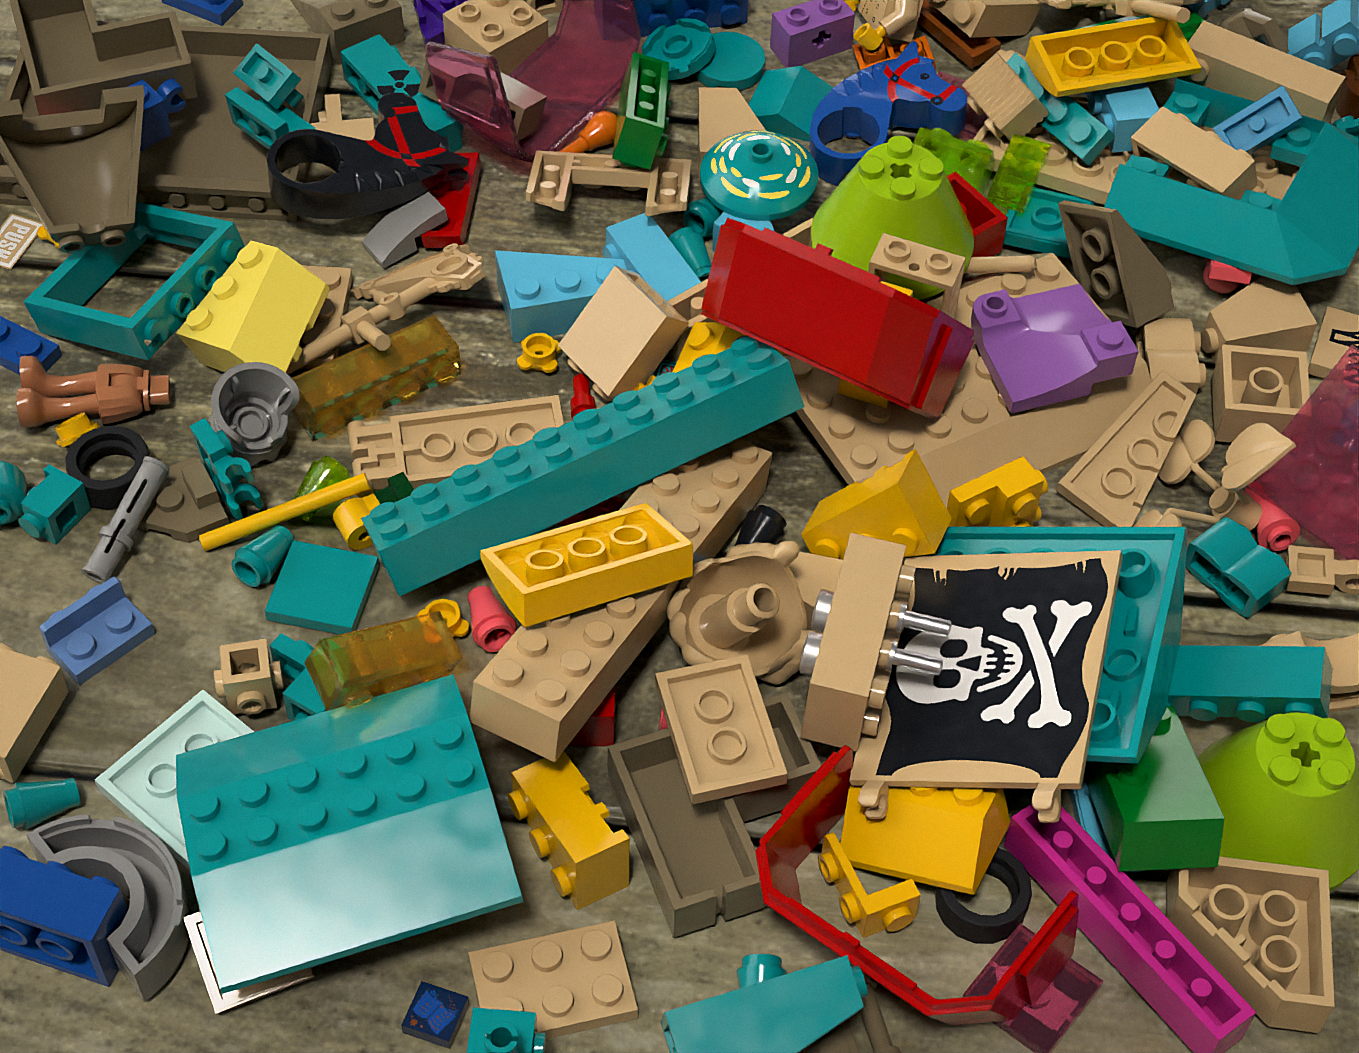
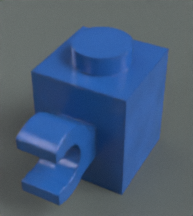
M143 79L128 86L143 85L145 91L140 151L172 135L168 114L178 112L186 106V102L177 94L183 91V87L175 79L164 81L158 87L157 92Z

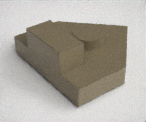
M196 456L168 466L170 469L169 473L165 476L137 529L146 532L153 529L171 534L173 539L189 543L199 539L201 534L229 524L228 517L219 501L218 492L201 460L198 461Z

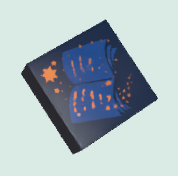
M421 981L401 1025L402 1032L450 1049L468 1009V996Z

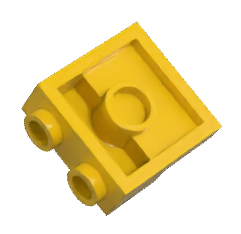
M1022 456L950 490L947 511L952 520L948 527H1033L1034 522L1042 517L1039 499L1041 495L1048 492L1046 478Z

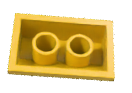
M850 786L840 844L852 867L907 880L912 878L915 882L971 895L975 894L1010 824L1003 788L889 786L886 817L882 819H869L865 814L867 807L861 806L858 800L862 786Z

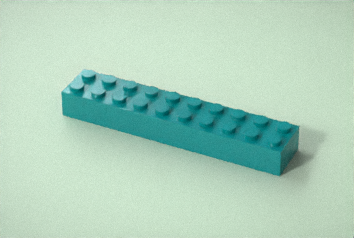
M749 336L742 337L734 341L731 348L716 355H703L692 362V366L677 373H664L656 377L651 385L638 391L623 392L617 395L612 403L599 409L581 411L573 417V421L560 427L542 429L533 436V439L521 445L501 448L493 454L492 458L482 463L462 466L455 470L451 477L436 484L427 483L421 485L404 499L395 503H382L373 508L370 514L362 517L361 520L386 573L400 597L479 560L480 550L535 534L805 406L789 360L773 347Z

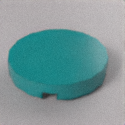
M682 18L675 20L676 25L668 28L666 24L661 25L647 37L642 46V54L669 62L668 80L688 77L700 71L711 60L715 52V39L706 23L697 19Z
M737 32L714 33L712 35L715 39V52L711 60L700 71L694 73L698 81L710 88L721 86L737 88L738 90L746 89L761 79L765 68V51L757 41L747 35Z

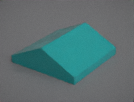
M803 66L766 70L748 105L766 131L810 142V126L813 114L820 101L834 87Z

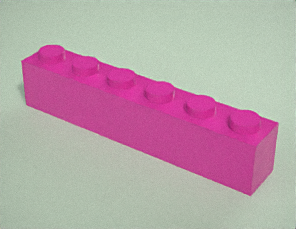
M1032 803L1012 816L1004 843L1007 850L1023 863L1029 874L1058 905L1071 890L1079 894L1077 926L1194 1053H1224L1243 1039L1256 1011L1126 873L1118 870L1117 864L1062 806L1059 821L1054 823L1039 822V810H1035Z

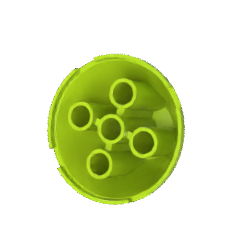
M900 135L891 137L888 143L877 145L865 153L819 207L811 226L812 248L815 249L817 243L833 249L832 257L867 272L872 255L883 233L966 257L963 270L964 275L972 258L974 236L970 222L943 169V162L929 150L913 144L908 137ZM888 273L887 283L913 290V298L917 300L929 298L944 291V289Z
M1300 712L1274 714L1266 721L1218 739L1208 746L1197 758L1225 818L1219 857L1329 870L1330 891L1342 886L1343 882L1359 869V764L1353 748L1345 736V729L1339 721L1333 718H1321L1316 715Z

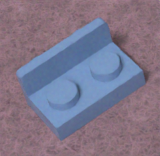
M112 577L103 584L91 588L85 596L64 610H59L52 614L39 627L48 653L79 686L155 634L152 623L125 596L122 583L116 577Z

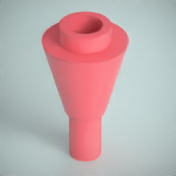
M1253 482L1247 485L1245 492L1262 507V515L1259 523L1256 525L1259 545L1270 551L1287 549L1288 545H1292L1298 538L1300 525L1268 498L1260 483Z

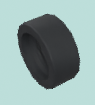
M118 426L99 427L82 434L71 444L65 457L66 471L68 475L83 482L90 507L104 510L117 509L140 469L144 457H150V453L142 437L129 428ZM122 455L135 460L134 466L126 474L115 479L101 481L90 479L84 475L86 469L94 461L105 456Z
M997 848L985 874L998 878L1009 888L1012 894V902L1006 912L997 915L974 913L958 902L954 890L936 887V910L943 924L957 937L972 943L994 944L1010 938L1022 926L1032 897L1030 876L1023 863L1010 852Z

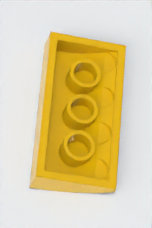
M1157 17L1032 36L1025 56V60L1034 76L1055 97L1198 74L1202 68L1177 22Z
M647 503L480 550V559L492 583L508 608L524 627L693 576V543Z

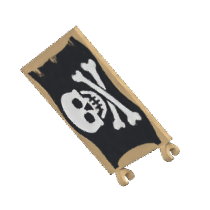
M1121 550L912 556L905 558L904 565L916 567L907 610L950 620L952 626L947 637L901 627L897 648L941 658L943 666L940 674L934 675L892 664L876 736L861 733L849 778L852 786H862L858 800L861 806L867 807L865 812L867 818L882 819L886 817L889 786L1035 789L1032 804L1035 810H1039V822L1054 823L1059 821L1061 789H1081L1123 558Z

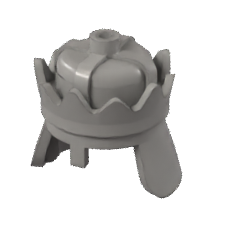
M247 362L227 370L218 379L212 391L211 406L213 412L208 421L211 423L215 433L223 430L234 449V453L229 456L243 458L249 462L250 466L264 459L273 462L277 458L281 447L287 442L288 413L298 404L300 397L299 389L288 374L270 364Z

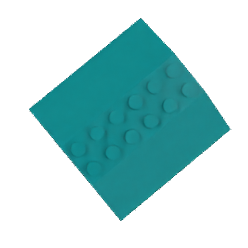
M948 527L935 554L920 556L1121 550L1123 558L1086 761L1139 763L1165 713L1181 639L1188 535L1186 527Z
M454 674L176 755L177 802L191 878L219 989L222 994L524 902L491 788Z

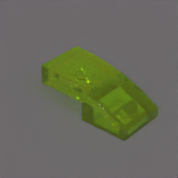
M1014 133L999 164L987 199L992 204L1024 213L1034 194L1037 178L1049 157L1051 144Z

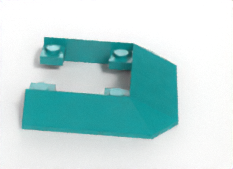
M1176 79L1174 91L1163 107L1175 114L1181 113L1185 115L1192 124L1199 128L1204 126L1213 129L1256 101ZM1301 115L1305 122L1267 144L1272 146L1270 158L1300 167L1282 200L1271 197L1266 193L1254 192L1246 189L1240 200L1169 179V165L1132 154L1125 165L1119 164L1104 207L1117 209L1139 237L1290 285L1344 275L1347 273L1359 250V139L1327 122Z

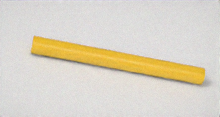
M365 472L201 534L199 535L200 543L205 552L369 490L371 489L369 479Z

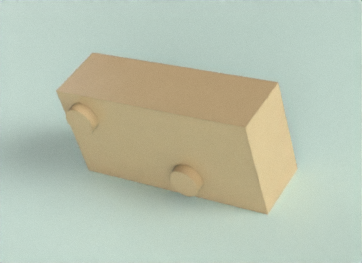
M1206 21L1202 22L1189 40L1188 44L1202 68L1198 74L1180 76L1177 79L1252 101H1258L1283 85L1301 115L1330 124L1346 78L1345 76Z

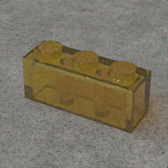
M436 611L320 639L304 664L326 711L342 706H345L348 710L371 701L373 697L451 675L450 673L463 657L441 612Z

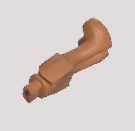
M20 357L21 388L17 390V412L22 428L39 427L47 422L71 418L83 412L86 415H99L103 425L136 416L141 412L151 411V405L170 404L169 375L151 376L150 370L143 371L141 368L131 365L100 364L97 371L57 376L46 373L38 357Z

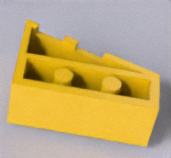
M914 449L907 453L903 460L890 467L885 465L876 470L874 475L861 483L856 481L819 501L801 536L811 554L843 560L850 533L906 545L905 558L935 554L952 518L917 450Z
M564 751L555 762L543 758L511 772L512 792L507 795L510 807L518 820L525 818L530 826L529 838L538 857L543 858L546 856L553 869L550 870L551 878L561 897L569 895L576 910H579L629 886L630 838L623 829L613 833L604 821L605 818L610 817L609 810L603 802L596 805L593 803L587 792L590 790L588 782Z

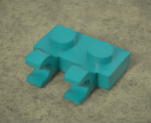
M206 418L190 425L189 427L202 463L217 492L229 507L232 516L238 520L243 518L239 504L246 500L253 501L258 509L262 508L263 502L257 487L252 484L238 482L243 479V476L246 477L249 483L254 482L255 478L247 460L229 456L234 453V449L223 430L215 433Z

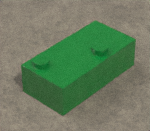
M1166 706L1165 713L1139 763L1086 761L1083 777L1119 871L1218 867L1225 818L1174 706Z

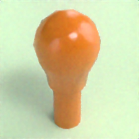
M601 111L594 114L585 128L578 134V138L559 152L584 153L585 151L590 152L596 148L614 143L617 116L610 111Z

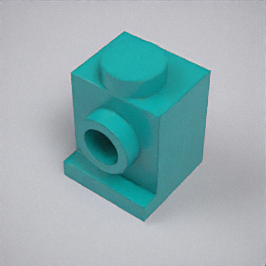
M49 464L43 469L46 478L38 486L33 487L20 503L24 515L18 521L23 530L32 537L39 538L41 536L57 545L91 510L83 482Z

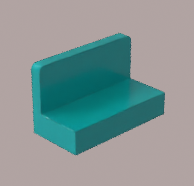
M238 87L225 94L233 124L267 149H270L271 145L284 134L301 129H315L314 126L282 104L276 109L264 98H260L257 101Z

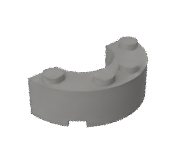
M90 814L76 815L49 822L27 833V838L38 862L44 864L48 861L59 862L71 869L74 874L92 879L94 876L107 878L114 882L120 888L121 893L130 900L129 909L122 924L107 938V942L117 967L143 1001L148 1000L173 975L182 960L189 941V934L183 917L191 915L190 905L177 864L166 845L143 826L116 816L112 821L91 819Z

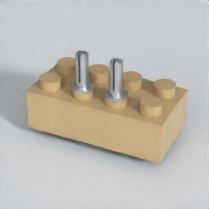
M850 533L835 591L821 589L814 606L811 627L812 630L822 632L823 634L810 631L806 637L801 654L800 673L811 676L800 738L841 748L847 745L853 751H857L861 733L876 736L892 664L934 675L940 674L943 666L941 658L897 648L901 627L947 637L952 626L950 620L907 610L916 567L902 564L906 545Z

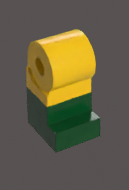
M404 472L387 478V487L362 498L348 499L336 508L333 513V521L349 548L361 550L373 545L361 520L362 517L369 515L373 508L382 503H395L411 495L414 488Z

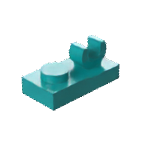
M257 43L233 72V74L276 109L280 107L284 100L293 108H296L304 98L295 89L301 78Z

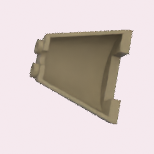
M143 85L102 90L100 109L24 118L19 99L0 101V153L49 235L55 242L59 243L62 252H76L85 246L100 243L105 247L121 245L126 241L125 233L134 225L145 95Z

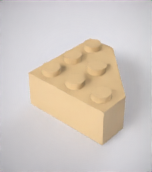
M1219 857L1218 867L1171 869L1167 879V918L1244 998L1256 1011V1015L1268 1027L1320 1033L1335 1007L1329 870Z

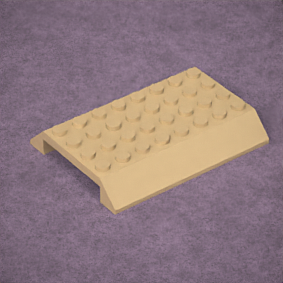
M1054 253L1028 254L1035 257L1037 261L1036 269L1031 272L977 273L962 279L955 319L971 329L973 304L983 294L1006 289L1010 297L1016 298L1079 283ZM944 291L920 301L941 310ZM1089 296V298L1092 300V302L1095 304V306L1099 309V311H1100L1107 319H1109V318L1105 315V313L1100 309V307L1094 302V300ZM973 336L974 344L939 418L935 417L932 420L892 401H889L887 408L839 394L837 393L839 377L787 353L785 355V358L790 362L805 406L797 410L796 413L848 485L856 481L859 483L872 477L879 468L885 465L890 467L903 460L907 453L916 449L946 509L950 490L1022 456L1025 457L1034 469L1039 470L1042 474L1081 458L1152 382L1147 364L1138 354L1131 375L1093 383L1090 395L1010 413L980 355Z

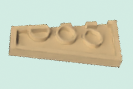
M1162 370L1058 482L1056 491L1104 527H1132L1188 415L1196 394Z

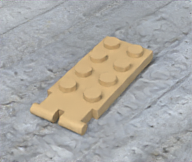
M559 395L389 416L390 423L365 426L362 421H352L348 424L347 428L351 457L354 459L352 462L353 476L365 472L371 485V489L356 495L362 498L373 493V490L387 487V478L404 472L414 489L427 483L436 484L451 477L452 473L462 466L469 464L477 465L492 458L493 454L501 448L518 446L533 439V436L542 429L560 427L564 425Z

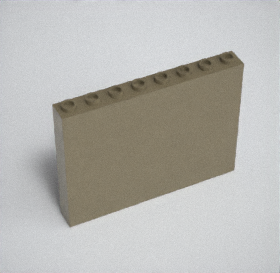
M96 20L98 26L117 23L116 21ZM180 25L192 63L198 97L184 100L186 106L182 110L168 114L172 132L171 136L140 151L136 202L209 217L297 222L299 215L282 209L276 204L270 194L267 168L269 149L233 124L225 94L238 87L257 101L262 98L233 74L257 43L301 78L295 89L304 96L302 101L296 108H293L285 100L282 105L309 124L319 122L318 112L323 109L324 95H326L333 65L330 35L326 33ZM20 48L2 101L19 99L23 118L39 116L22 48ZM0 153V204L32 206ZM311 162L294 165L282 174L293 181L306 183Z

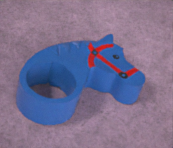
M915 41L909 43L896 59L879 62L860 70L831 89L820 101L813 114L810 126V154L817 164L818 177L828 183L838 185L843 175L850 171L866 152L877 145L888 143L894 127L900 126L915 129L928 127L935 134L947 137L959 134L964 129L966 122V93L961 88L944 81L936 74L933 66L934 60L919 56ZM846 135V137L855 138L861 136V139L867 141L872 146L857 153H840L829 149L825 144Z

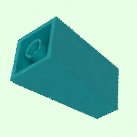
M846 955L666 1011L660 1023L670 1053H800L864 1007L862 998L868 996V991L860 967L858 965L851 967Z

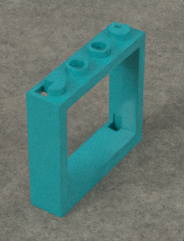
M136 202L135 222L133 227L125 233L126 241L123 244L105 247L100 243L85 246L83 249L73 252L23 302L40 333L149 360L186 321L189 313L200 304L212 289L214 282L222 277L235 261L238 253L245 247L235 223ZM148 238L197 249L131 318L82 306ZM147 339L152 342L147 346L144 340Z

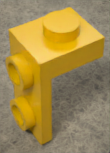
M832 832L824 835L822 853L818 855L820 870L828 883L834 882L840 893L839 904L841 911L849 924L855 922L862 938L885 929L889 932L898 931L909 925L916 918L921 894L912 878L867 895L835 833Z

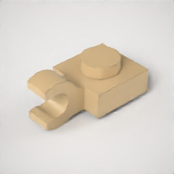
M1288 545L1285 556L1286 566L1292 574L1286 584V591L1332 595L1334 586H1337L1339 590L1345 593H1359V560H1334V549Z

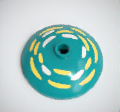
M752 130L730 135L718 141L707 151L700 166V184L710 202L732 216L747 220L769 221L790 216L800 211L811 201L818 186V168L810 152L795 140L770 131Z

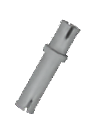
M144 457L140 469L123 496L109 525L102 526L98 534L100 541L87 565L82 570V573L88 578L103 584L110 579L123 553L131 550L134 544L132 537L146 511L149 509L165 476L169 473V467L163 462L152 457Z

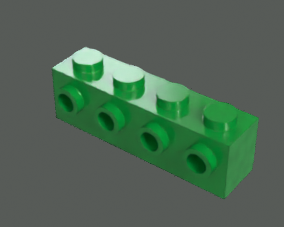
M636 52L632 53L620 90L612 159L619 160L621 164L630 168L643 167L650 170L654 157H662L668 135L665 133L669 122L667 114L670 106L668 98L671 90V85L668 84L669 62Z

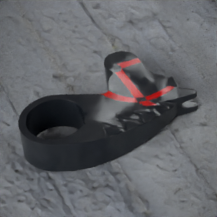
M394 92L385 94L379 100V124L372 140H361L315 129L295 130L279 137L271 145L267 154L269 189L276 204L292 214L315 219L337 220L361 217L405 203L430 190L439 182L467 179L468 172L462 168L468 165V159L449 151L447 136L442 137L425 125L417 103L411 96ZM306 162L320 163L336 172L330 177L314 183L296 182L282 174L288 168Z

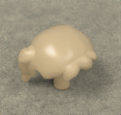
M783 541L775 545L761 542L740 544L729 549L725 557L705 559L693 565V576L682 579L678 591L670 599L666 610L668 620L670 621V636L681 648L682 656L686 663L692 666L747 654L755 678L772 684L785 682L799 670L801 654L808 633L810 631L823 633L807 630V614L798 583L788 568L799 554L800 547L796 542Z

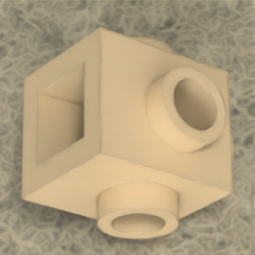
M259 639L220 645L221 670H214V681L217 697H226L229 711L233 715L240 713L257 714L266 709L277 708L275 689L284 688L280 661L271 662L267 640Z

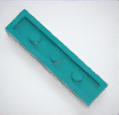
M1015 52L1006 63L1049 111L1048 116L1043 117L1042 122H1038V124L1089 166L1113 140L1115 135L1069 96L1055 97L1050 94L1034 76L1027 62Z

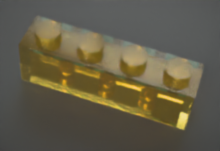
M435 315L388 335L391 344L384 351L378 350L369 343L292 378L299 389L300 397L298 404L291 411L313 442L327 435L337 433L352 421H360L364 418L372 417L381 410L401 401L409 400L415 395L438 384L446 383L461 374L459 346Z

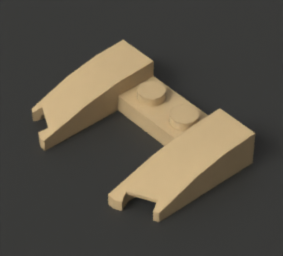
M536 150L526 189V201L565 211L569 204L574 184H581L583 187L591 189L606 185L620 186V188L628 191L648 188L645 216L687 210L689 202L692 160L654 157L651 169L649 170L643 167H627L621 164L619 160L612 159L613 155Z

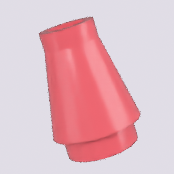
M479 586L471 590L467 596L470 606L473 640L488 652H498L515 633L516 622L495 597L490 587Z

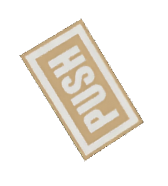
M12 213L0 227V267L12 269L37 237V230L43 226V223Z

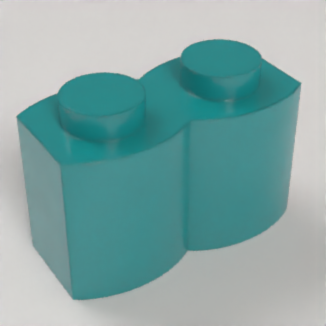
M1227 517L1222 518L1190 542L1186 551V568L1204 585L1215 589L1220 598L1232 610L1246 618H1250L1282 593L1292 574L1281 556L1258 545L1251 532L1245 526Z

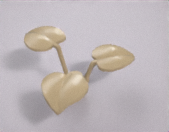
M1196 419L1187 422L1181 428L1180 434L1177 435L1158 476L1167 484H1176L1193 470L1198 477L1214 490L1209 500V506L1212 508L1214 516L1176 508H1168L1164 514L1157 510H1151L1141 517L1133 527H1182L1179 518L1214 525L1222 518L1227 517L1251 531L1259 523L1262 507L1243 488L1270 469L1294 449L1296 444L1269 424L1256 423L1249 426L1237 436L1226 452V462L1228 465L1224 466L1221 470L1223 474L1221 486L1198 464L1214 448L1215 435L1213 429L1202 420Z

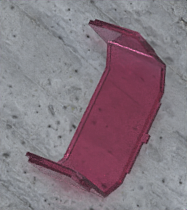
M564 0L555 33L508 75L547 96L538 130L521 140H518L498 62L495 57L432 41L425 44L424 49L437 99L441 103L442 110H445L447 115L511 157L533 163L536 150L560 151L588 123L594 114L600 112L620 92L632 53H637L641 34L633 0Z

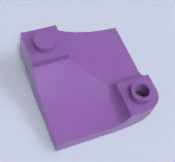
M1081 283L1016 298L1010 297L1005 289L983 294L973 304L971 329L974 330L973 336L977 348L1010 413L1087 396L1091 393L1093 383L1133 373L1138 350L1121 320L1111 322L1099 311L1085 292Z

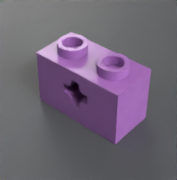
M811 0L772 13L770 48L785 68L801 66L851 49L855 13L844 0Z

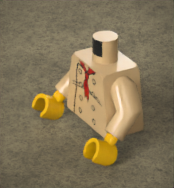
M844 0L853 12L856 10V5L860 3L858 11L868 22L855 31L854 39L867 50L877 49L882 43V37L912 42L924 0Z

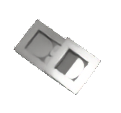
M426 191L391 210L362 241L363 247L384 269L417 251L415 238L448 221L446 209L429 191Z

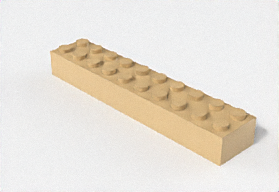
M737 438L642 483L620 510L647 503L693 543V565L702 560L714 558L744 520L748 511L755 506L765 493L773 453ZM682 579L528 627L521 625L473 681L470 722L555 762L667 619L666 610L668 603L678 591Z

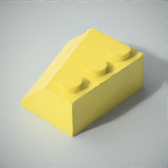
M251 240L238 253L237 258L222 277L214 282L212 289L200 304L189 313L186 321L176 334L202 365L226 372L230 368L242 363L262 362L273 365L286 373L290 362L298 361L303 350L299 342L303 333L313 328L330 288L324 281L279 248Z

